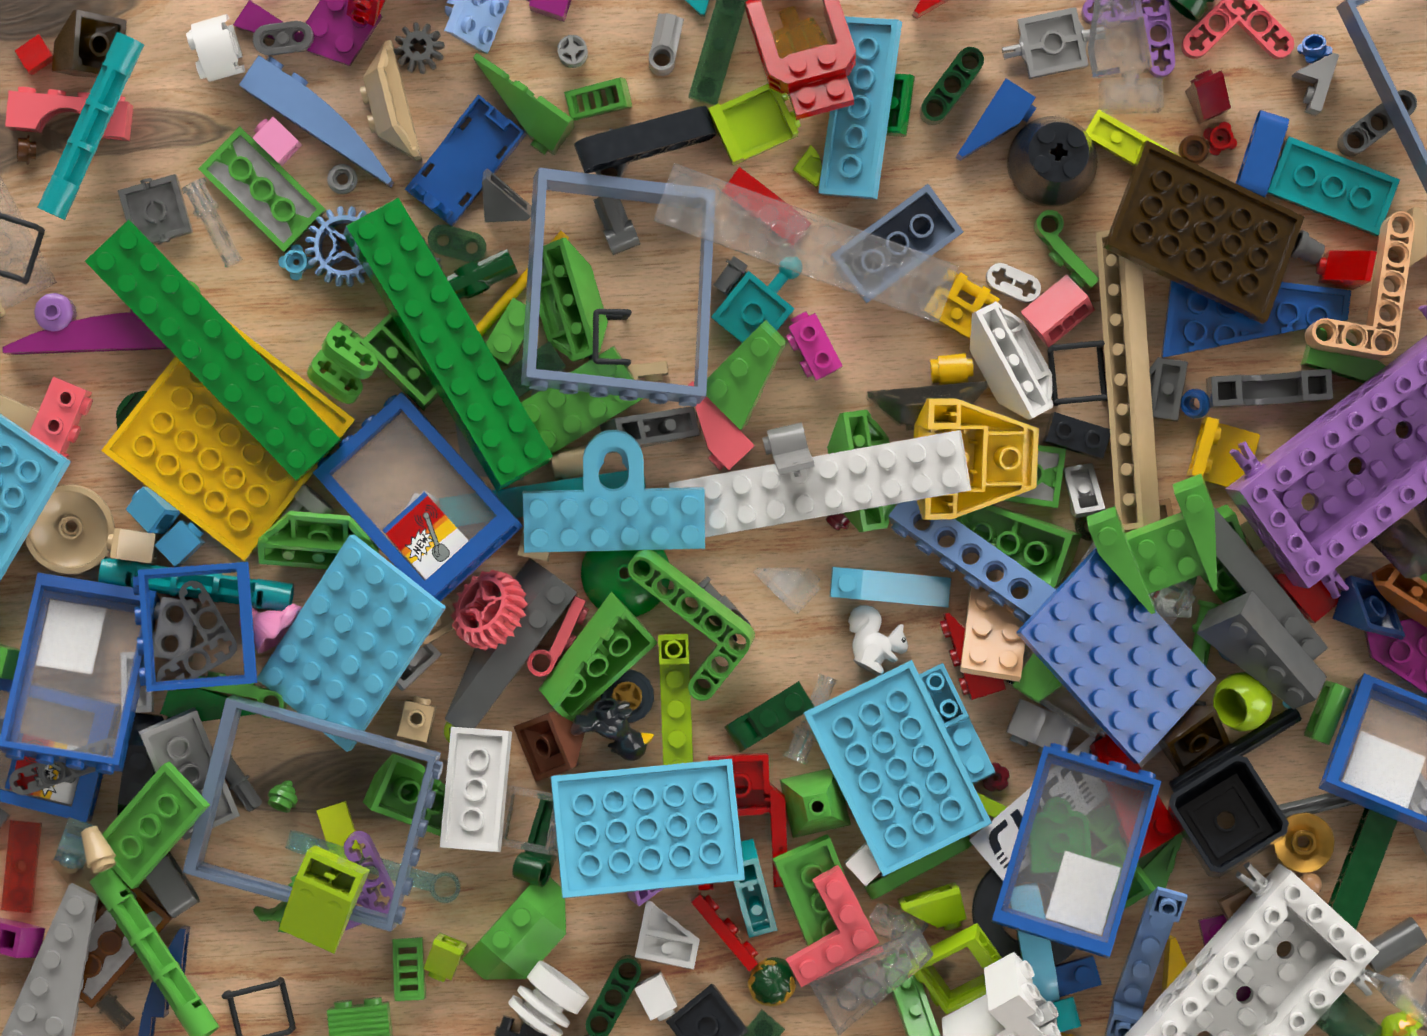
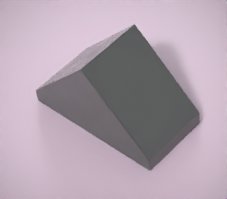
M487 168L483 172L482 178L485 222L527 221L531 217L532 206Z

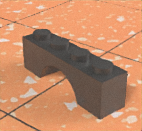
M1331 369L1265 375L1212 376L1206 379V391L1210 400V408L1329 401L1333 399Z

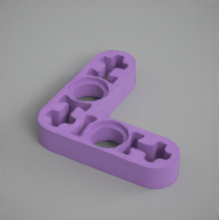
M1087 0L1084 3L1081 14L1085 22L1090 25L1142 21L1148 71L1157 78L1166 77L1173 71L1175 67V52L1169 0H1156L1157 2H1162V6L1158 8L1157 12H1153L1152 7H1143L1141 10L1143 14H1138V0H1128L1133 5V12L1127 16L1121 15L1117 10V3L1121 0ZM1141 0V4H1148L1151 0ZM1107 1H1112L1111 13L1113 17L1109 18V11L1101 12L1098 18H1094L1093 13H1088L1087 11L1091 9L1093 3H1096L1097 7L1101 9L1109 6ZM1154 26L1162 27L1166 32L1165 40L1161 42L1153 41L1150 37V29ZM1167 45L1168 50L1163 49L1162 59L1163 61H1168L1169 65L1165 66L1164 71H1160L1159 66H1154L1153 62L1158 60V50L1152 52L1151 48H1162Z
M355 831L348 836L344 843V852L347 859L363 867L374 866L379 872L378 878L374 880L366 879L357 903L364 908L388 914L395 887L372 838L363 831ZM354 840H357L359 844H365L362 850L365 860L361 863H358L362 858L360 850L352 848ZM381 882L384 883L380 887L382 895L390 897L387 905L383 901H377L380 895L377 886ZM349 920L345 930L361 925V923Z

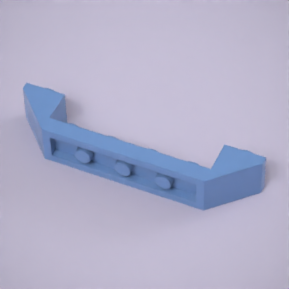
M1158 886L1148 896L1114 992L1105 1036H1124L1143 1015V1006L1173 923H1179L1188 898L1187 894Z

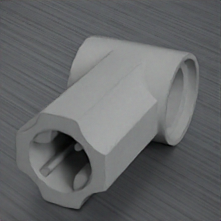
M668 13L658 14L649 53V68L657 76L669 75L675 67V59L684 18H680L677 15ZM659 54H665L670 58V62L666 66H658L654 62V58Z

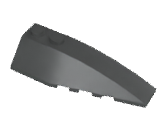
M531 558L528 559L514 578L522 585L521 588L526 593L524 599L528 603L522 609L527 615L520 618L519 622L522 627L515 628L513 631L515 637L508 636L506 645L499 643L496 649L488 648L486 651L479 648L474 649L445 717V720L454 727H477L528 660L530 654L538 647L577 595L575 590Z

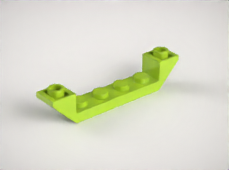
M688 634L658 635L663 765L692 763L691 695L688 690L690 682Z

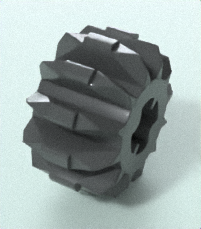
M415 22L413 23L414 32L410 33L407 27L402 28L406 38L396 36L395 41L403 46L394 48L395 55H403L398 60L401 66L409 62L407 70L410 73H413L418 65L420 73L425 74L426 64H429L433 70L437 68L433 58L443 60L444 56L436 50L445 48L444 42L437 41L441 36L439 31H434L430 34V24H426L423 30L420 31L419 24ZM426 43L427 46H423L425 52L422 54L418 51L412 53V51H415L414 44L424 45Z

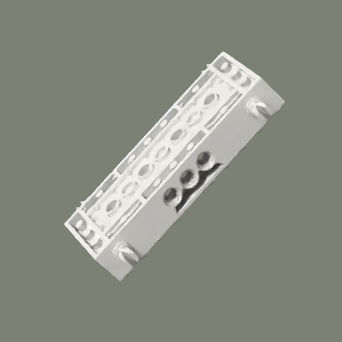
M1247 862L1243 866L1252 878H1248L1239 871H1237L1236 877L1247 885L1253 893L1124 1036H1197L1202 1031H1208L1210 1036H1304L1352 982L1366 996L1373 994L1364 981L1367 980L1376 987H1379L1380 981L1375 979L1364 968L1379 951L1292 871L1278 864L1265 878L1250 862ZM1283 941L1290 942L1291 951L1289 954L1283 957L1278 956L1276 950L1279 943ZM1242 986H1248L1251 990L1250 997L1246 1001H1238L1236 998V992Z

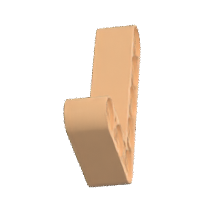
M1398 211L1386 218L1381 224L1366 325L1322 318L1306 329L1305 340L1311 348L1373 360L1385 358L1396 350L1415 222L1409 213ZM1393 221H1397L1402 225V234L1396 233L1393 230ZM1388 250H1393L1397 253L1399 257L1398 263L1389 260ZM1384 279L1393 282L1394 292H1388L1384 288ZM1380 308H1384L1389 312V322L1383 321L1380 318ZM1317 327H1321L1327 332L1326 341H1322L1317 337ZM1346 332L1355 335L1357 339L1356 346H1351L1346 342ZM1376 337L1385 341V351H1380L1376 348Z

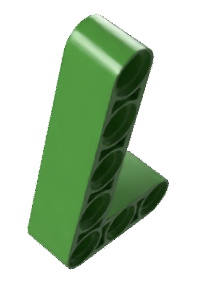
M639 550L629 562V576L717 644L695 671L688 684L689 693L693 698L700 701L708 700L748 652L755 639L754 629L655 551ZM637 561H646L650 566V570L644 571L640 569ZM661 579L671 580L674 584V589L665 588L661 583ZM685 598H694L698 603V607L688 606ZM709 616L719 617L722 625H713L709 620ZM740 634L745 638L746 643L738 644L732 636ZM715 657H724L728 661V666L718 665ZM697 679L707 680L711 687H701Z

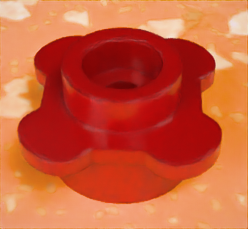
M1221 122L1219 126L1213 129L1208 127L1203 132V137L1208 140L1210 145L1209 152L1214 156H1218L1221 151L1226 149L1233 150L1237 146V140L1234 138L1231 125L1228 122ZM1218 136H1222L1223 140L1218 141Z

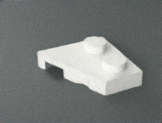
M647 900L635 958L694 970L700 939L659 909L653 902Z

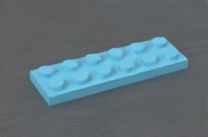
M845 17L856 49V65L850 75L847 76L854 97V105L836 109L829 113L818 193L828 196L877 199L902 22L898 19Z

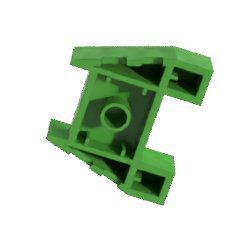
M1202 474L1172 484L1175 497L1181 509L1180 513L1130 532H1125L1115 506L1087 516L1088 529L1099 555L1151 614L1156 613L1151 593L1204 573L1208 577L1212 590H1218L1215 510Z

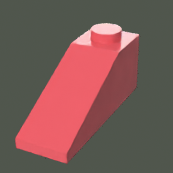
M694 381L688 384V386H694ZM706 396L700 404L695 406L708 451L712 454L708 459L720 471L724 467L730 471L755 445Z

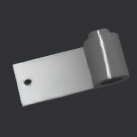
M802 422L767 430L768 436L762 437L766 455L772 454L779 475L794 472V476L798 477L801 476L800 470L815 467L808 449Z

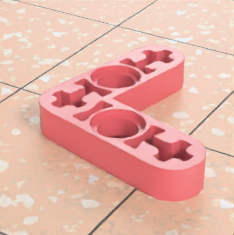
M1221 0L1184 37L1181 45L1182 51L1187 57L1192 59L1201 58L1236 23L1274 59H1284L1294 49L1295 43L1291 34L1257 0L1243 1L1242 5L1247 11L1251 6L1255 9V11L1248 15L1246 20L1242 18L1246 13L1242 8H1232L1233 0ZM1212 16L1223 18L1225 27L1222 31L1216 32L1209 27V19ZM1262 16L1266 20L1267 27L1264 31L1257 32L1251 27V19L1253 17ZM1274 28L1276 32L1272 36L1278 41L1283 38L1287 42L1284 45L1286 51L1282 49L1279 51L1274 50L1275 41L1271 37L1265 41L1263 37ZM1204 32L1209 36L1200 45L1202 51L1199 49L1190 50V38L1195 41Z

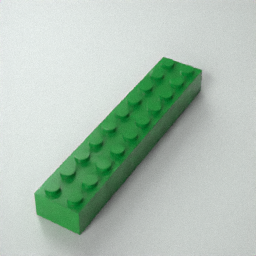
M396 198L346 225L344 237L495 490L498 492L549 463L553 455L400 199Z
M130 220L125 222L85 260L95 273L296 481H299L341 441L333 430Z

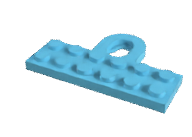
M603 431L595 435L588 442L583 453V490L523 491L524 553L705 549L704 487L644 488V459L641 447L631 435L623 431ZM612 451L621 455L622 463L628 470L627 481L617 489H610L602 485L598 476L599 470L604 464L606 454Z

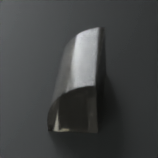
M1397 520L1370 541L1405 578H1416L1427 573V538L1409 520Z

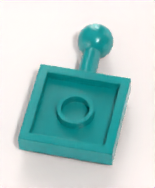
M793 255L785 256L779 263V273L768 286L748 271L711 318L741 343L765 320L778 331L795 308L777 293L788 279L797 278L801 274L803 269L801 260Z

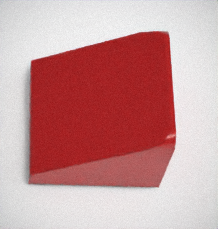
M40 34L15 50V53L30 75H34L53 62V53Z

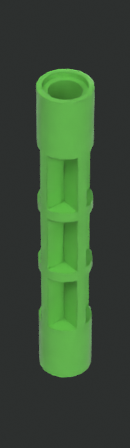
M112 868L99 873L91 879L90 885L129 941V945L142 961L153 982L156 983L187 1034L189 1036H210L218 1030L220 1026L201 1000V997L194 990L181 970L179 963L174 959L123 879Z

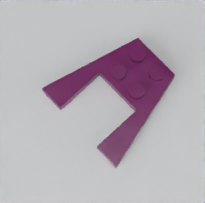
M249 0L233 25L238 29L255 33L260 26L283 23V21ZM320 0L306 21V24L313 30L314 40L312 45L305 51L351 66L383 17L381 14L379 15L375 26L369 24L362 25L346 15L348 0ZM302 31L295 33L294 39L296 42H301L304 39ZM272 35L266 37L267 39L275 40Z

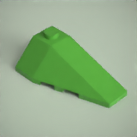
M476 53L473 57L475 63L529 138L533 140L530 145L543 155L547 151L555 155L574 129L573 119L542 96L536 99L534 97L535 94L520 81L515 80L513 82L509 79L510 76L506 72Z
M993 504L955 518L1055 589L1058 588L1073 563L1082 536L1080 533Z
M393 753L375 773L363 803L372 811L411 825L425 767L418 762ZM434 779L432 790L436 791L435 800L432 808H427L424 819L428 820L427 832L441 837L445 784L440 780Z

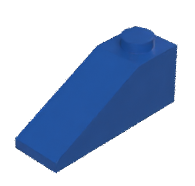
M1005 79L956 158L960 161L1018 127L1021 120L1027 123L1036 110V107L1032 105L1036 97L1010 80Z

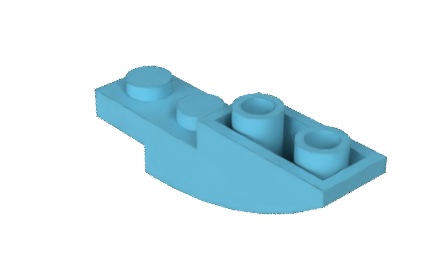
M939 664L920 673L919 676L972 783L975 784L996 774L944 664Z

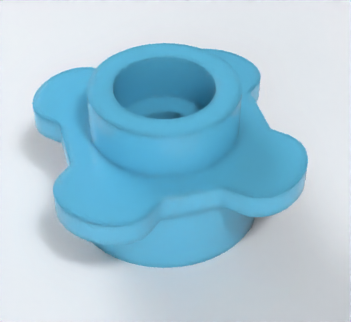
M298 244L293 245L291 250L278 260L279 266L285 268L293 280H300L302 274L307 269L314 267L308 263L312 257H308L303 252V247ZM294 260H299V264L294 265Z

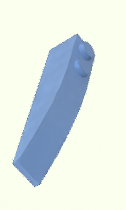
M258 55L239 84L244 91L390 188L393 186V180L370 148L330 105L306 87L309 83L307 80L295 72L289 76L282 71L284 65L271 56H268L265 60Z

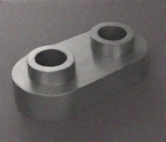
M302 21L263 25L253 35V44L256 50L268 56L305 51L312 45L314 40L313 30ZM298 31H302L304 34V39L301 42H296L294 39V35ZM268 35H272L275 39L274 44L271 46L265 44V38Z

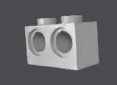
M162 597L161 602L156 603L154 620H158L156 632H153L154 657L173 660L195 647L198 629L180 599ZM194 602L197 607L191 608L193 614H196L201 609L202 603ZM176 605L181 607L184 612L183 619L178 623L170 618V610ZM170 635L175 636L179 642V646L174 652H169L165 647V640ZM193 654L189 657L188 662H192Z

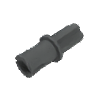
M231 755L225 779L230 785L229 790L235 792L247 811H253L262 804V800L248 781L249 775H244Z

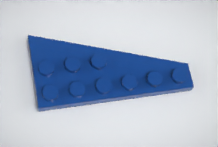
M1170 280L1161 358L1304 330L1322 318L1347 321L1351 290L1281 282L1268 321L1261 324Z

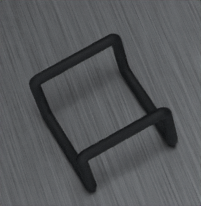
M0 213V219L38 231L25 276L22 277L0 270V276L27 284L34 268L45 229L38 224Z
M596 309L593 312V355L589 356V361L593 359L595 364L626 365L627 367L631 364L630 359L599 358V315H606L607 320H627L632 314L631 310Z
M1103 340L1057 344L1048 348V363L1052 373V400L1054 406L1108 401L1102 348L1105 342ZM1096 347L1101 395L1058 399L1054 351Z
M279 977L272 982L235 991L227 990L222 994L223 999H228L236 1036L243 1035L233 997L279 985L290 1027L286 1030L262 1036H287L296 1029L283 977Z

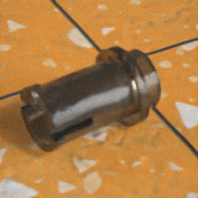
M108 993L96 1006L100 1009V1014L103 1012L120 1031H123L135 1017L116 1000L117 995L112 996Z

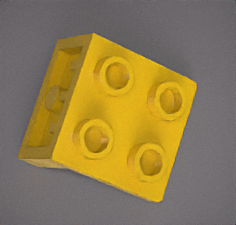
M1202 418L1186 476L1193 477L1202 474L1206 482L1224 487L1230 486L1244 475V471L1229 452L1234 449L1242 454L1238 444L1246 441L1248 447L1255 455L1260 435L1219 423V420L1215 418Z

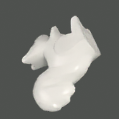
M860 605L850 613L848 619L850 624L849 630L855 633L852 643L855 657L854 662L872 674L880 676L884 672L881 664L885 659L895 663L898 658L893 652L903 654L908 649V643L903 633L904 626L903 624L898 625L887 637L879 633L882 618L879 611L874 607Z

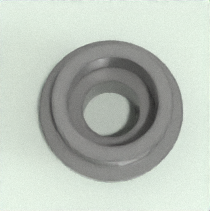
M339 164L329 171L327 181L329 187L334 192L347 194L354 190L358 178L352 167L346 164ZM342 174L348 176V182L344 185L338 184L337 181L338 177Z

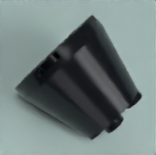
M1059 116L1038 118L1025 125L1013 139L1007 157L1010 179H1012L1020 193L1035 204L1049 207L1062 206L1079 198L1091 185L1098 163L1095 144L1086 130L1076 122ZM1056 146L1057 154L1061 158L1060 161H1056L1055 155L1050 154V151L1055 150Z

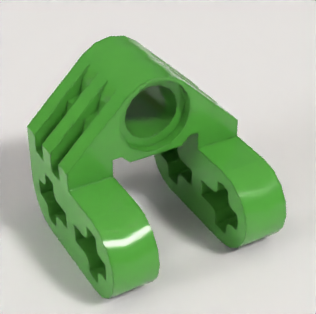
M338 321L321 345L322 349L310 363L307 375L314 384L338 401L351 404L358 399L363 390V384L360 379H368L372 376L378 365V359L372 351L360 344V341L363 339L361 335L341 321ZM364 362L366 365L362 366L359 363ZM324 369L327 372L323 374L320 372V370ZM346 386H348V387H350L351 389H350L349 391H347V390H345L344 388H346Z

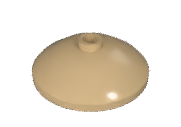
M58 485L27 535L25 543L32 556L41 565L52 571L63 574L85 572L98 565L108 554L107 540L109 534L114 533V519L105 501L95 492L78 485ZM74 521L77 524V529L70 530L67 527V522Z

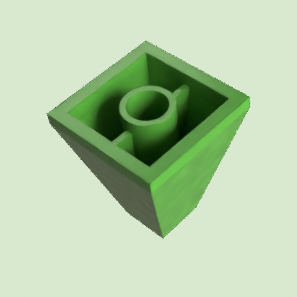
M830 768L779 779L782 793L785 796L786 811L793 838L851 825L846 800ZM815 801L823 803V807L818 811H813L811 808Z

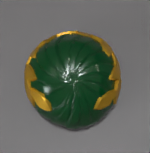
M770 957L760 961L752 969L747 984L751 996L756 1002L765 1006H778L785 1003L793 995L796 988V978L784 959Z

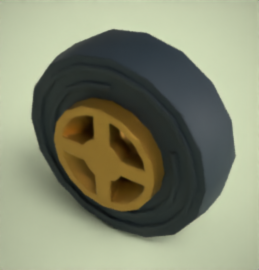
M630 669L601 694V700L606 698H612L616 701L627 700L630 703L629 708H632V716L628 718L629 723H634L644 718L651 710L654 702V689L648 678L642 673Z

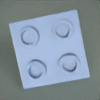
M448 0L446 3L454 5V7L445 5V13L449 16V20L444 31L474 49L488 54L509 0Z

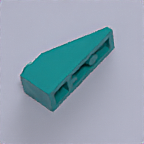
M754 839L741 841L745 880L734 881V886L749 938L778 931Z

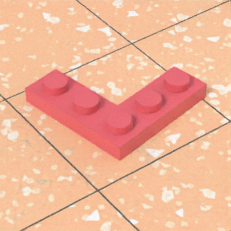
M838 865L812 879L837 930L785 959L801 988L879 943L845 875Z

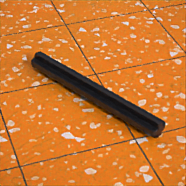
M1288 708L1183 775L1177 776L1169 782L1174 793L1236 755L1244 756L1300 722L1302 718L1296 708Z

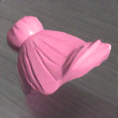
M292 604L288 605L283 611H266L262 613L252 608L254 644L258 654L271 649L281 641L301 611V606Z

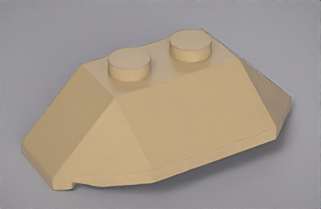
M391 40L384 41L363 76L365 86L360 87L364 104H370L372 115L367 116L371 133L377 132L378 137L382 141L416 161L422 160L397 57L394 53V45Z

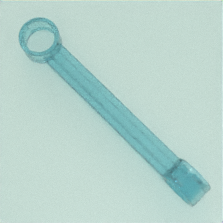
M290 830L285 845L286 849L306 855L307 850L316 845L347 859L344 846L321 840L300 831ZM362 852V858L360 861H358V863H361L363 860H365V857ZM381 858L390 879L397 881L401 864ZM374 866L365 867L370 869L369 873L379 876V872ZM413 867L411 868L409 877L414 879L412 886L431 892L437 901L448 903L459 895L461 883L454 873L443 871L435 875ZM449 876L454 880L456 891L452 896L440 897L436 894L434 883H436L438 878Z

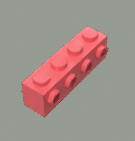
M53 376L29 433L69 459V454L66 452L70 443H75L80 434L81 427L78 424L82 415L86 416L91 408L93 399L90 396L92 392Z

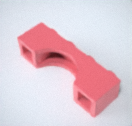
M18 87V91L8 92L5 126L13 131L41 133L45 125L53 117L61 113L74 112L81 114L90 93L78 92L77 97L66 96V92L62 90L49 89L48 94L36 93L35 88ZM120 96L114 114L111 116L101 139L130 141L133 105L125 101V97Z

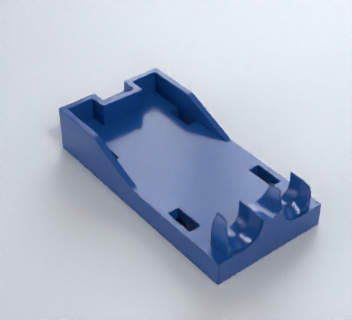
M478 94L405 190L453 227L482 191L483 172L488 168L495 174L524 139L526 133ZM468 117L472 119L464 130L460 129ZM506 146L508 149L504 152L502 157L498 159L497 155L501 153V150ZM430 164H433L434 167L426 177L422 174ZM469 193L472 196L462 207L459 203Z

